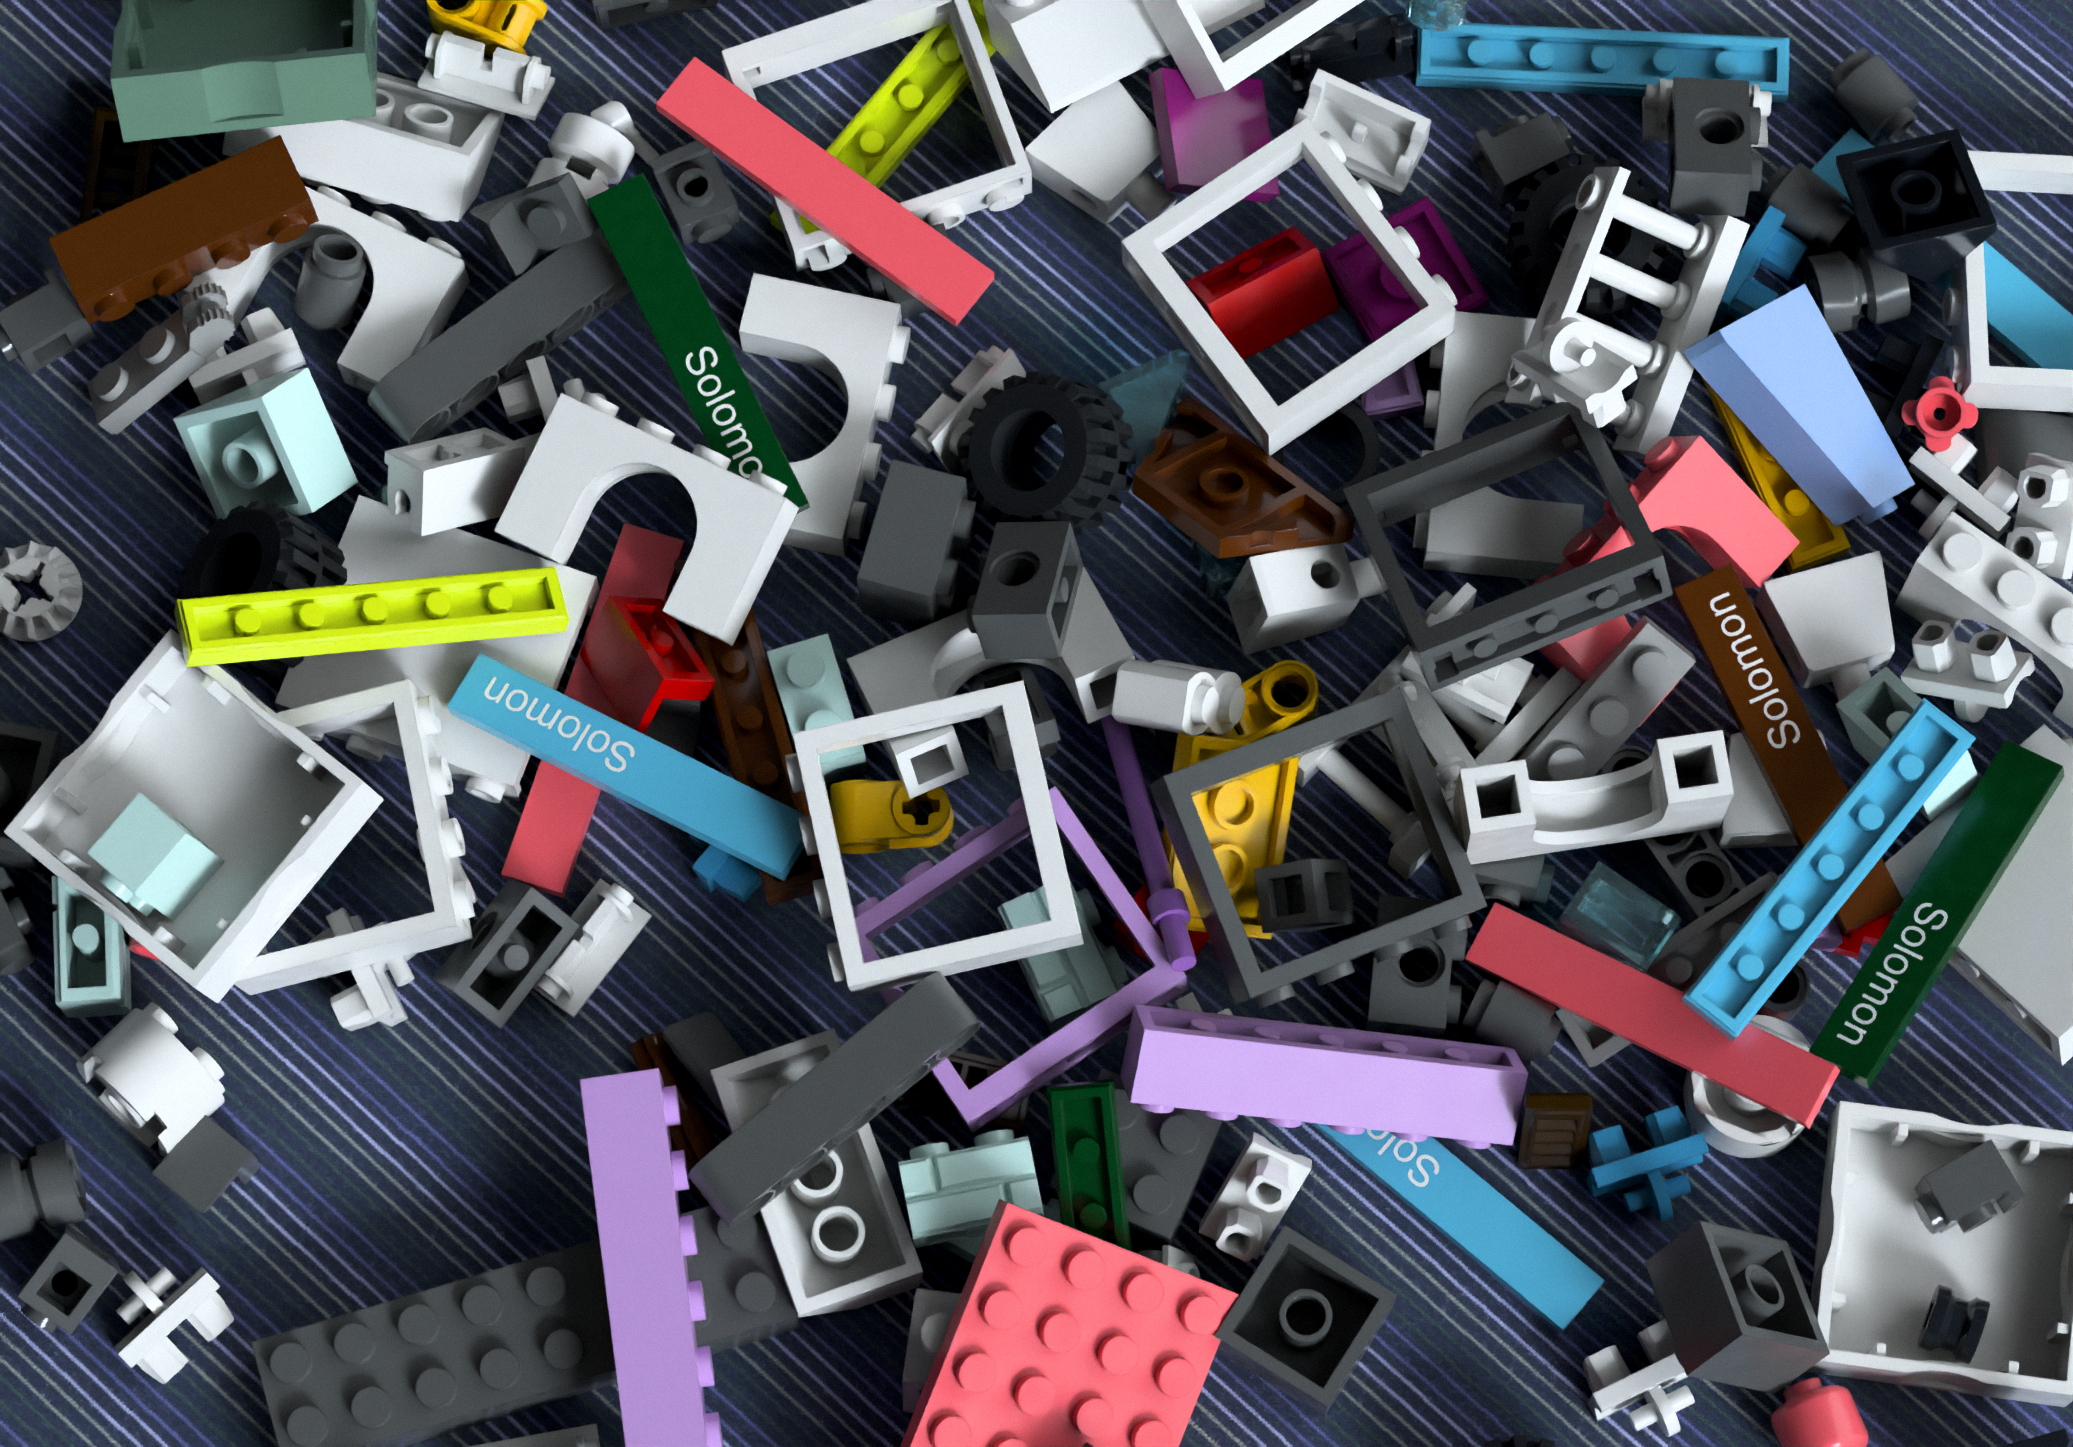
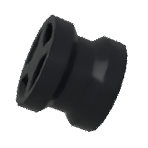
M1939 1284L1928 1306L1918 1339V1347L1929 1351L1940 1347L1952 1351L1956 1360L1969 1364L1982 1336L1990 1302L1977 1297L1970 1301L1957 1298L1951 1288Z

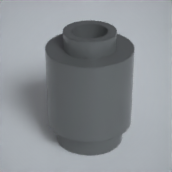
M1861 48L1847 57L1830 74L1828 82L1835 88L1833 97L1872 141L1882 136H1885L1888 141H1892L1908 130L1917 120V115L1913 110L1917 106L1919 98L1881 55L1873 56L1867 48Z
M1801 162L1791 171L1782 165L1773 174L1760 193L1768 201L1762 213L1765 214L1770 205L1785 213L1786 217L1782 228L1791 232L1809 248L1815 244L1824 252H1827L1834 245L1856 215L1854 210L1845 204L1848 199L1846 196Z
M337 234L322 235L314 241L313 246L309 247L304 254L293 308L296 314L314 329L331 331L336 328L345 327L355 317L366 272V263L362 258L363 250L361 246L354 240Z
M1483 979L1466 1013L1462 1026L1475 1031L1474 1039L1487 1045L1515 1049L1520 1060L1530 1065L1535 1053L1547 1059L1564 1023L1552 1018L1557 1006L1503 980L1497 985Z

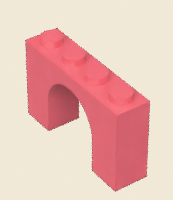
M1701 435L1668 436L1660 440L1644 457L1643 463L1646 465L1644 470L1632 483L1627 482L1651 532L1665 528L1680 535L1691 544L1714 570L1732 563L1744 588H1761L1763 582L1768 580L1800 543ZM1608 498L1603 505L1606 513L1592 529H1584L1574 536L1562 552V555L1565 557L1564 561L1551 575L1542 576L1532 585L1631 546ZM1622 615L1542 647L1539 650L1558 670L1564 666L1583 685L1632 628L1628 624L1625 615Z

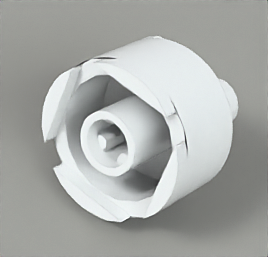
M151 1002L143 1010L134 1008L78 1060L76 1066L86 1083L95 1075L98 1076L106 1087L104 1092L98 1097L101 1102L133 1135L149 1148L158 1140L159 1153L166 1157L204 1115L211 1116L225 1102L223 1096L225 1088L219 1081L224 1076V1072L216 1061L202 1048L196 1047L190 1052L174 1036L178 1031L174 1021L158 1005Z
M1754 1015L1749 1024L1807 1052L1810 1050L1811 1045L1804 1035L1783 1020L1766 1015ZM1687 1070L1683 1086L1687 1121L1698 1134L1703 1132L1705 1140L1709 1145L1723 1153L1740 1158L1774 1156L1789 1146L1805 1128L1778 1113Z

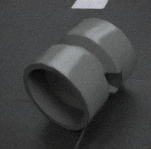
M1867 244L1857 246L1853 257H1848L1842 250H1835L1804 258V284L1808 288L1832 334L1856 329L1860 318H1865L1871 325L1908 319L1911 300L1907 274L1873 260Z
M67 1137L31 1146L28 1158L22 1160L13 1152L0 1154V1242L33 1234L39 1221H44L51 1228H56L88 1219V1203L82 1175L73 1147Z

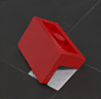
M1294 226L1185 282V285L1243 360L1339 309L1338 300L1317 247Z
M609 595L581 648L580 656L622 723L645 734L663 699L705 701L716 681L676 620L662 611L665 603L661 598Z

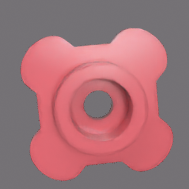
M1937 376L1929 381L1928 390L1917 400H1908L1904 403L1901 409V417L1906 425L1915 426L1925 437V445L1930 451L1944 452L1951 446V438L1961 429L1972 428L1977 423L1978 410L1974 404L1966 403L1964 398L1954 390V382L1950 378ZM1941 408L1945 411L1946 416L1943 420H1937L1934 417L1935 409Z

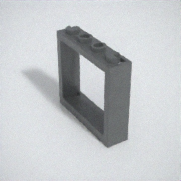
M1569 402L1549 404L1531 414L1501 426L1487 429L1474 437L1439 451L1430 452L1417 460L1382 474L1371 476L1360 483L1343 489L1350 514L1355 519L1354 527L1430 692L1673 595L1664 556L1599 428L1583 420L1580 409ZM1582 448L1631 546L1428 627L1382 528ZM1648 573L1649 576L1634 582V577ZM1450 652L1449 657L1437 662L1434 661V658Z
M1400 687L1172 772L1149 785L1235 1005L1252 998L1256 999L1259 1009L1278 1003L1296 995L1291 983L1314 975L1318 986L1332 982L1355 972L1351 963L1352 959L1373 952L1377 963L1391 959L1414 949L1409 937L1432 929L1436 940L1445 938L1472 927L1468 914L1487 906ZM1382 726L1450 900L1261 972L1192 797Z

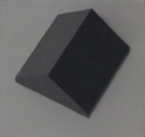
M1958 128L1836 156V166L1872 258L1877 262L1932 285L1996 232V220Z

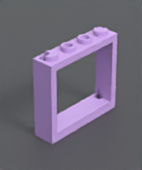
M1056 786L1051 788L1049 793L1057 828L1153 968L970 1090L948 1058L930 1071L971 1133H974L1128 1030L1131 1024L1134 1004L1162 1007L1189 989L1187 976L1183 971H1174L1171 968L1165 944ZM1023 796L1009 806L1007 809L1009 817L989 830L985 825H980L968 831L953 844L956 852L935 866L931 861H925L912 868L899 880L902 888L887 898L879 901L877 897H871L853 908L865 963L880 960V957L870 944V940L1031 834ZM900 987L877 992L886 1007H889L904 994Z

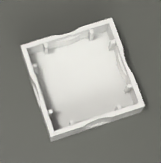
M170 629L111 700L108 710L94 732L79 748L60 762L4 830V833L71 888L101 908L123 926L126 933L191 986L216 1003H219L384 799L296 727L291 726L218 665L186 667L180 636ZM139 792L183 824L225 861L174 921L155 908L146 917L129 902L125 903L96 878L104 867L87 853Z
M1840 1101L1830 1115L1811 1292V1305L1830 1354L1805 1372L2066 1407L2073 1401V1132L2017 1124L1969 1125L1940 1117L1934 1113ZM1992 1139L2025 1197L2015 1208L2006 1213L2002 1212L1998 1203L1993 1204L1998 1214L1967 1233H1963L1958 1224L1943 1233H1940V1231L1936 1234L1930 1233L1915 1209L1914 1200L1919 1196L1914 1187L1923 1176ZM1939 1284L1951 1288L1957 1298L1970 1301L1977 1297L1990 1302L1982 1336L1969 1364L1956 1360L1952 1351L1940 1347L1929 1351L1918 1347L1922 1324L1932 1296Z

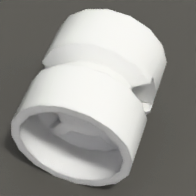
M566 113L562 116L548 144L549 151L553 157L543 158L539 161L527 187L570 172L587 202V199L609 189V184H617L622 180L635 154V147L624 135L601 121L579 113Z

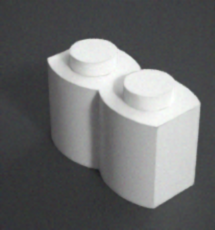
M1129 660L1118 669L1112 716L1120 723L1196 736L1203 732L1223 735L1228 733L1241 719L1245 707V692L1241 687L1240 677L1234 672L1167 660H1155L1152 663Z

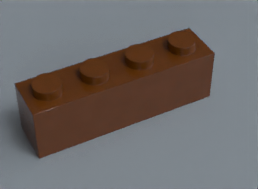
M278 135L50 237L48 240L88 324H91L97 320L108 322L122 318L134 309L135 303L157 293L162 296L177 293L188 287L192 283L193 277L215 267L221 270L235 267L247 260L251 255V251L273 241L278 244L293 241L302 236L308 230L309 225L319 221L284 141L281 135Z

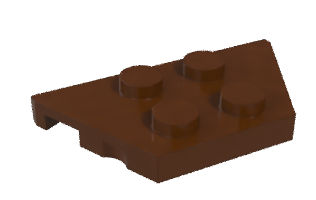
M1189 395L1181 399L1177 405L1175 421L1169 429L1163 428L1154 441L1153 452L1144 457L1134 473L1132 493L1218 559L1346 543L1353 539L1355 519Z

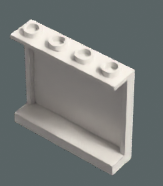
M359 495L338 545V548L342 550L345 557L342 566L347 569V581L344 585L555 566L569 616L568 626L565 632L304 656L303 662L294 668H288L275 700L276 707L281 712L409 679L425 696H432L435 714L440 718L441 732L433 734L437 757L444 756L451 777L466 783L464 789L480 799L500 803L502 797L505 796L520 802L523 795L520 781L531 754L450 714L447 705L480 653L556 690L586 615L592 616L600 593L597 577L457 528L420 536L411 531L408 511L392 515L387 504ZM396 715L308 737L311 740L321 741L324 734L347 741L345 748L365 759L380 762L383 755H387L405 762Z
M2043 724L2019 746L2062 765L2064 768V778L1948 963L2063 1066L2073 1057V738L2064 736L2061 739ZM1974 789L1947 808L1885 862L1903 901Z

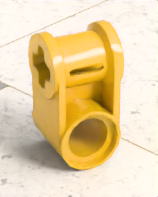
M426 0L429 21L436 32L442 35L447 30L454 35L485 43L484 54L493 58V53L497 47L527 55L523 48L535 21L543 20L548 10L547 5L542 0H469L465 6L456 10H448L439 6L438 4L441 0Z
M1284 660L1275 663L1270 668L1243 682L1241 687L1245 692V707L1241 719L1235 724L1240 735H1238L1234 727L1226 734L1213 735L1255 742L1313 720L1318 711V682L1315 673L1307 665L1299 661ZM1286 683H1294L1301 686L1308 696L1299 706L1287 708L1277 704L1272 695L1279 686Z
M847 780L830 785V808L840 853L868 854L887 849L928 848L939 845L946 840L953 829L955 818L952 806L949 803L947 793L941 786L910 799L901 780ZM929 801L934 813L929 814L927 825H917L914 816L911 814L918 812L919 802Z

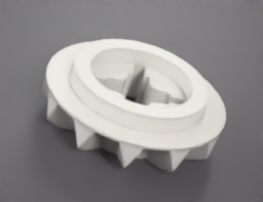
M30 540L27 545L17 548L5 547L3 555L0 557V632L7 637L25 642L41 641L57 635L73 621L81 605L83 586L75 564L56 546L40 545ZM42 574L39 584L52 602L43 598L38 600L31 597L26 601L25 605L21 604L19 606L21 595L11 580L14 579L17 582L22 580L30 583L36 575L40 576Z

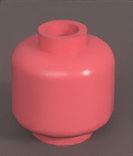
M1810 1378L1796 1383L1783 1391L1786 1402L1780 1405L1771 1417L1772 1428L1780 1447L1867 1446V1430L1852 1395L1847 1388L1838 1385L1822 1386L1819 1378Z

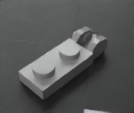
M207 282L204 285L200 284L197 288L194 287L193 292L189 291L180 298V310L178 309L160 325L147 331L139 342L113 363L105 365L87 383L97 425L112 435L120 433L206 364V359L224 345V341H230L229 338L234 336L233 331L236 329L232 315L229 314V311H224L227 310L226 305H228L225 290H222L221 285L217 286L216 283L209 284Z

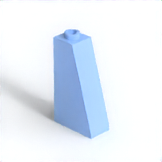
M1805 284L1683 350L1691 365L1835 527L1857 516L1860 517L1864 526L1882 518L1898 508L1893 497L1915 485Z

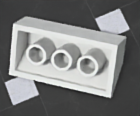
M983 0L991 44L1050 113L1074 103L1171 54L1141 0ZM1189 0L1207 35L1265 8L1264 0Z
M377 71L376 116L225 132L222 154L233 156L281 135L302 181L316 187L320 185L326 187L334 186L358 193L362 199L374 204L393 203L417 210L421 216L429 220H452L458 222L477 198L504 122L505 112L418 88V83Z
M834 1028L710 1070L731 1133H734L841 1046ZM869 1122L760 1210L798 1318L857 1309L912 1290L920 1285L923 1269Z

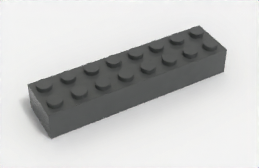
M711 1205L681 1214V1216L693 1215L698 1254L686 1256L689 1282L701 1280L705 1300L706 1320L694 1321L698 1347L710 1346L712 1355L801 1328L760 1211L734 1228H728ZM599 1239L251 1342L279 1447H405L617 1383Z

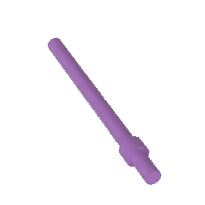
M1112 714L1100 720L1151 895L1146 902L1153 928L1162 934L1171 968L1174 971H1185L1195 966L1197 962L1186 926L1191 918L1183 891L1175 888L1129 725L1116 721Z

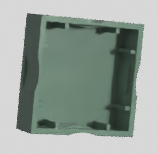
M120 0L122 11L118 24L114 29L110 81L123 142L376 116L378 0Z

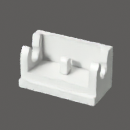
M1318 68L1310 85L1307 102L1303 109H1298L1293 126H1295L1305 118H1308L1319 134L1328 131L1342 148L1346 157V162L1343 165L1350 174L1364 178L1368 182L1401 197L1427 146L1431 119Z
M484 427L385 451L384 463L388 465L387 500L392 515L405 513L407 505L405 494H407L411 503L409 512L410 528L412 532L420 536L501 517L524 470L525 446Z

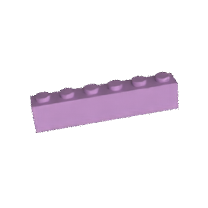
M1134 1004L1120 1074L1130 1103H1136L1140 1108L1154 1113H1170L1174 1108L1200 1110L1202 1114L1217 1120H1234L1238 1115L1263 1117L1271 1124L1287 1128L1298 1127L1302 1122L1325 1124L1334 1131L1349 1135L1362 1134L1365 1132V1129L1387 1131L1397 1138L1412 1142L1425 1141L1428 1139V1136L1450 1138L1462 1146L1474 1149H1486L1490 1147L1491 1143L1513 1145L1528 1072L1517 1052L1509 1047Z
M659 1068L580 1079L625 1447H723L718 1412L706 1413L703 1387L715 1386L710 1346L698 1347L694 1321L706 1320V1308L701 1280L689 1282L686 1256L698 1254L693 1215L681 1216L678 1191L688 1190L690 1187L685 1151H672L669 1126L681 1125L676 1085L664 1087V1081Z

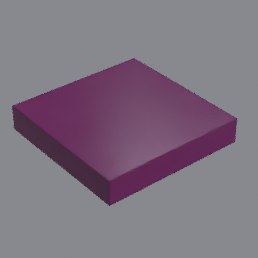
M1161 67L1149 75L1166 192L1193 194L1271 142L1261 79L1245 78L1225 92L1195 99L1179 69ZM1277 176L1242 200L1268 203L1279 196Z
M1428 196L1385 218L1393 229L1402 226L1410 234L1420 252V257L1417 260L1430 277L1439 274L1448 283L1457 299L1458 304L1454 306L1456 311L1477 313L1489 306V296ZM1361 232L1319 253L1330 281L1369 345L1421 311Z

